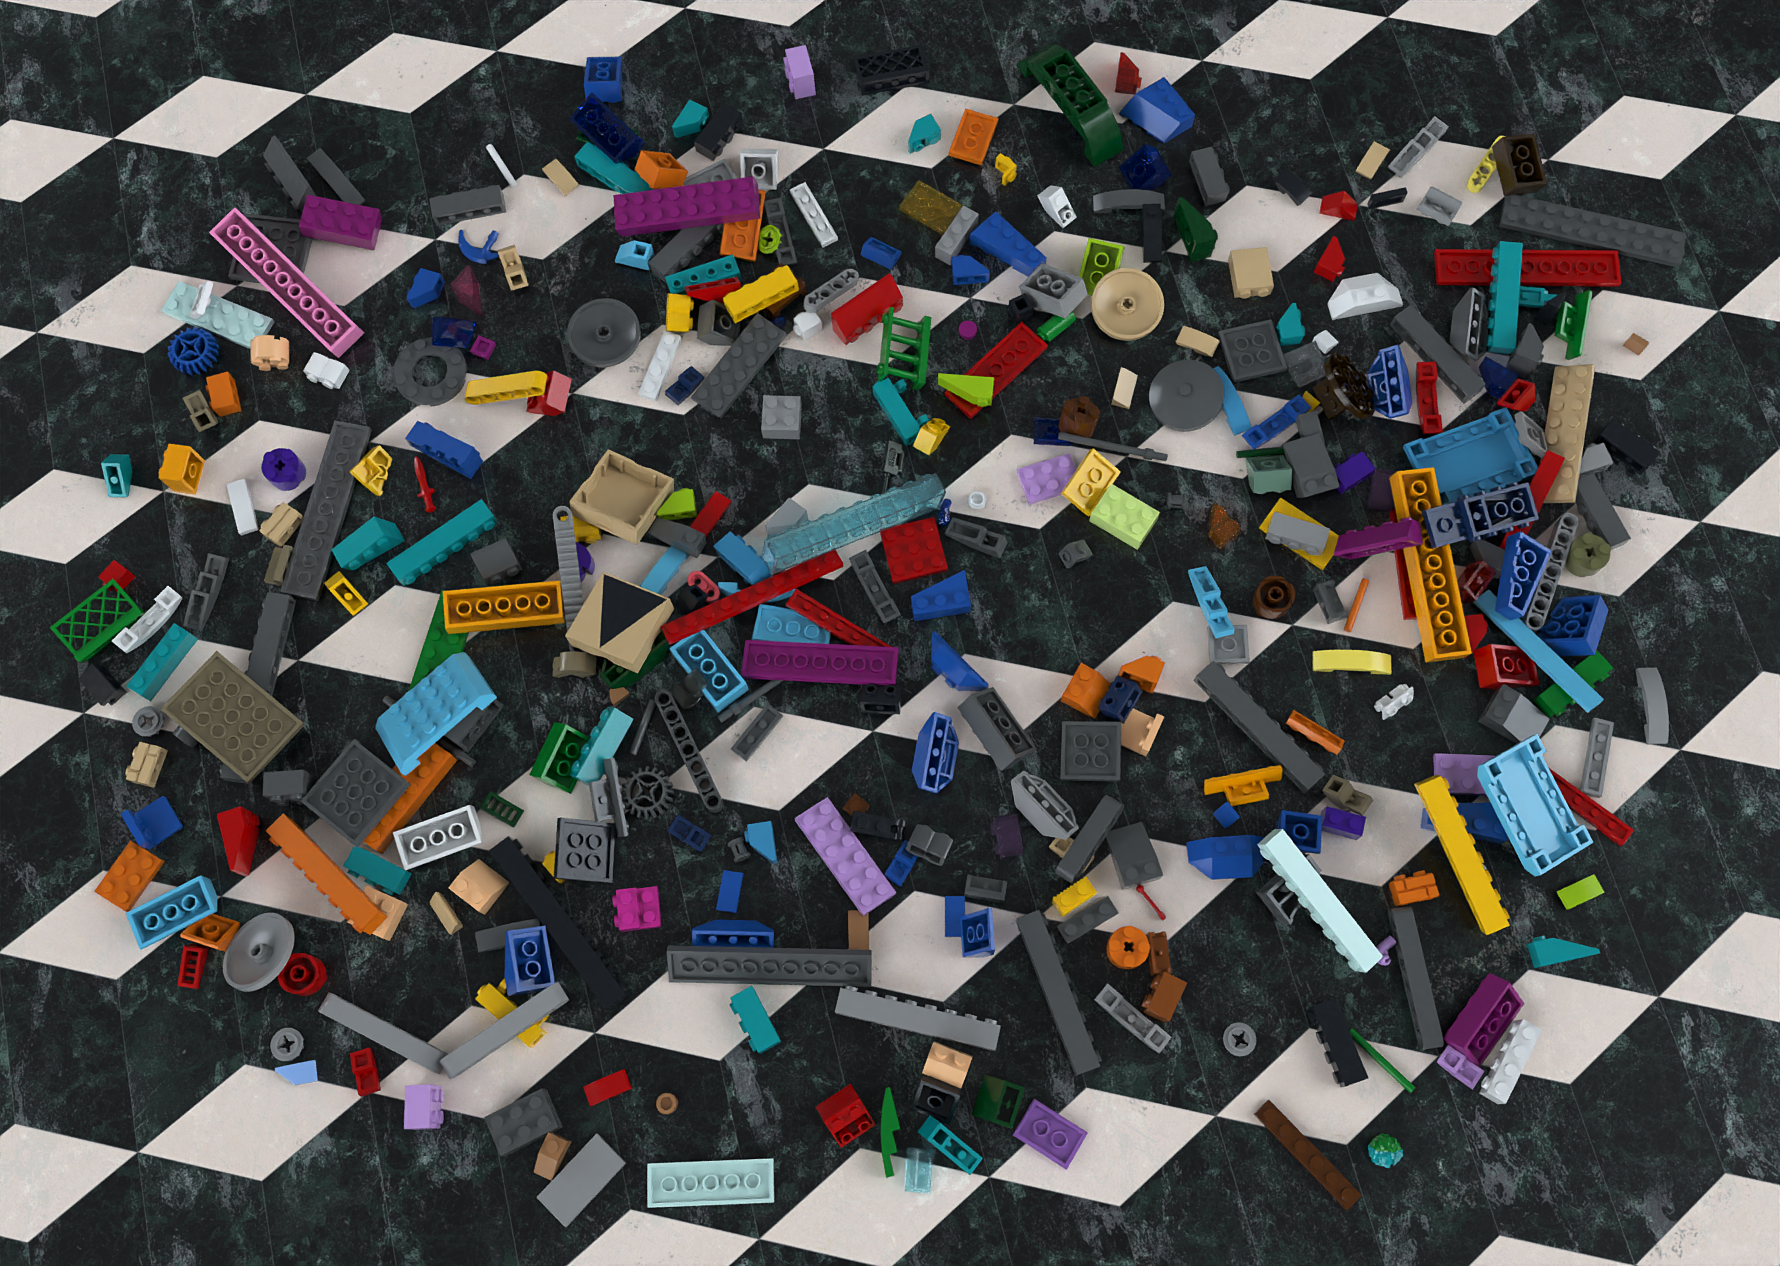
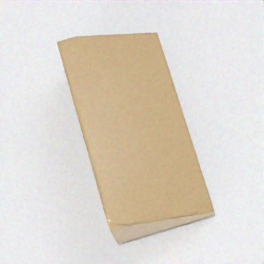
M1121 367L1111 405L1130 408L1138 375Z
M435 892L430 905L448 933L452 935L461 929L463 925L443 894Z

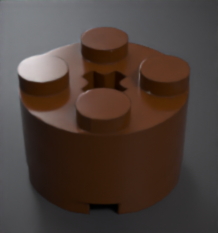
M1086 396L1065 401L1059 419V429L1063 433L1090 438L1095 431L1100 410Z
M1281 576L1266 577L1259 583L1252 597L1253 606L1257 614L1268 619H1277L1284 616L1295 600V589L1291 583Z

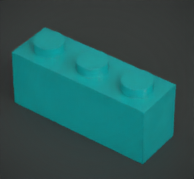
M356 846L353 847L343 867L349 869L348 874L356 878L361 875L366 878L364 882L374 887L376 884L383 886L381 890L390 895H393L394 892L400 895L412 873Z
M753 986L730 997L732 1003L729 1005L734 1015L739 1014L742 1020L739 1022V1025L744 1033L748 1032L751 1038L748 1042L753 1052L757 1050L761 1054L782 1042Z

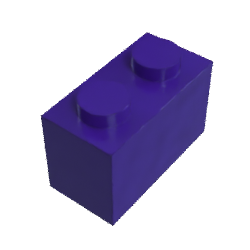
M1363 452L1357 455L1353 453L1346 459L1345 463H1338L1334 466L1339 487L1336 489L1342 495L1372 476L1376 468Z
M1328 806L1321 811L1322 831L1354 840L1362 837L1366 821L1365 816Z

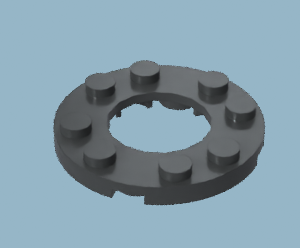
M436 337L423 338L409 344L402 350L394 364L393 378L397 389L409 402L419 406H438L450 401L461 391L466 382L467 363L459 348L450 341ZM427 356L440 357L447 364L445 378L439 384L430 387L421 386L416 383L413 378V368L416 363Z

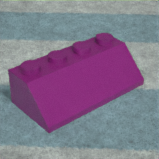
M1408 517L1400 519L1401 522L1398 523L1385 522L1380 527L1367 526L1362 531H1346V534L1340 535L1338 538L1334 556L1352 560L1422 545L1423 539L1420 522Z
M1489 973L1481 982L1475 994L1470 997L1463 1011L1458 1014L1451 1028L1447 1030L1444 1040L1449 1046L1466 1056L1467 1060L1480 1068L1525 1003L1510 982Z

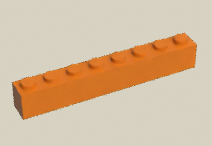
M283 813L266 830L271 836L269 840L277 847L280 845L283 848L281 852L287 858L294 860L292 864L300 871L303 869L306 872L304 876L311 883L315 882L318 885L316 889L324 896L327 894L330 897L328 901L337 908L339 906L341 908L340 914L348 921L351 919L354 922L352 926L359 933L364 931L371 935L388 917L293 819Z

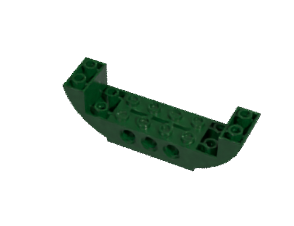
M1050 44L1016 64L1025 78L1034 74L1086 142L1084 155L1094 167L1124 150L1121 133L1108 100L1068 49L1065 50L1059 45Z

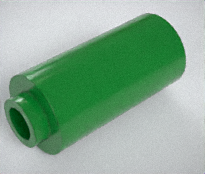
M1071 312L1065 319L1057 315L1052 316L1037 328V336L1044 342L1049 343L1076 321L1074 313Z

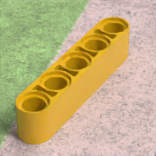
M530 371L471 380L467 382L464 400L469 404L479 405L543 395L547 375L541 371Z

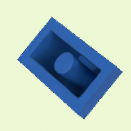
M964 255L952 257L953 285L989 282V270L974 258Z

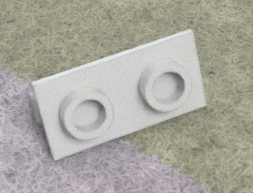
M1400 684L1389 692V695L1393 697L1392 699L1385 695L1376 702L1374 708L1377 712L1382 711L1383 720L1396 714L1402 706L1411 703L1413 700V687L1409 688L1406 684Z

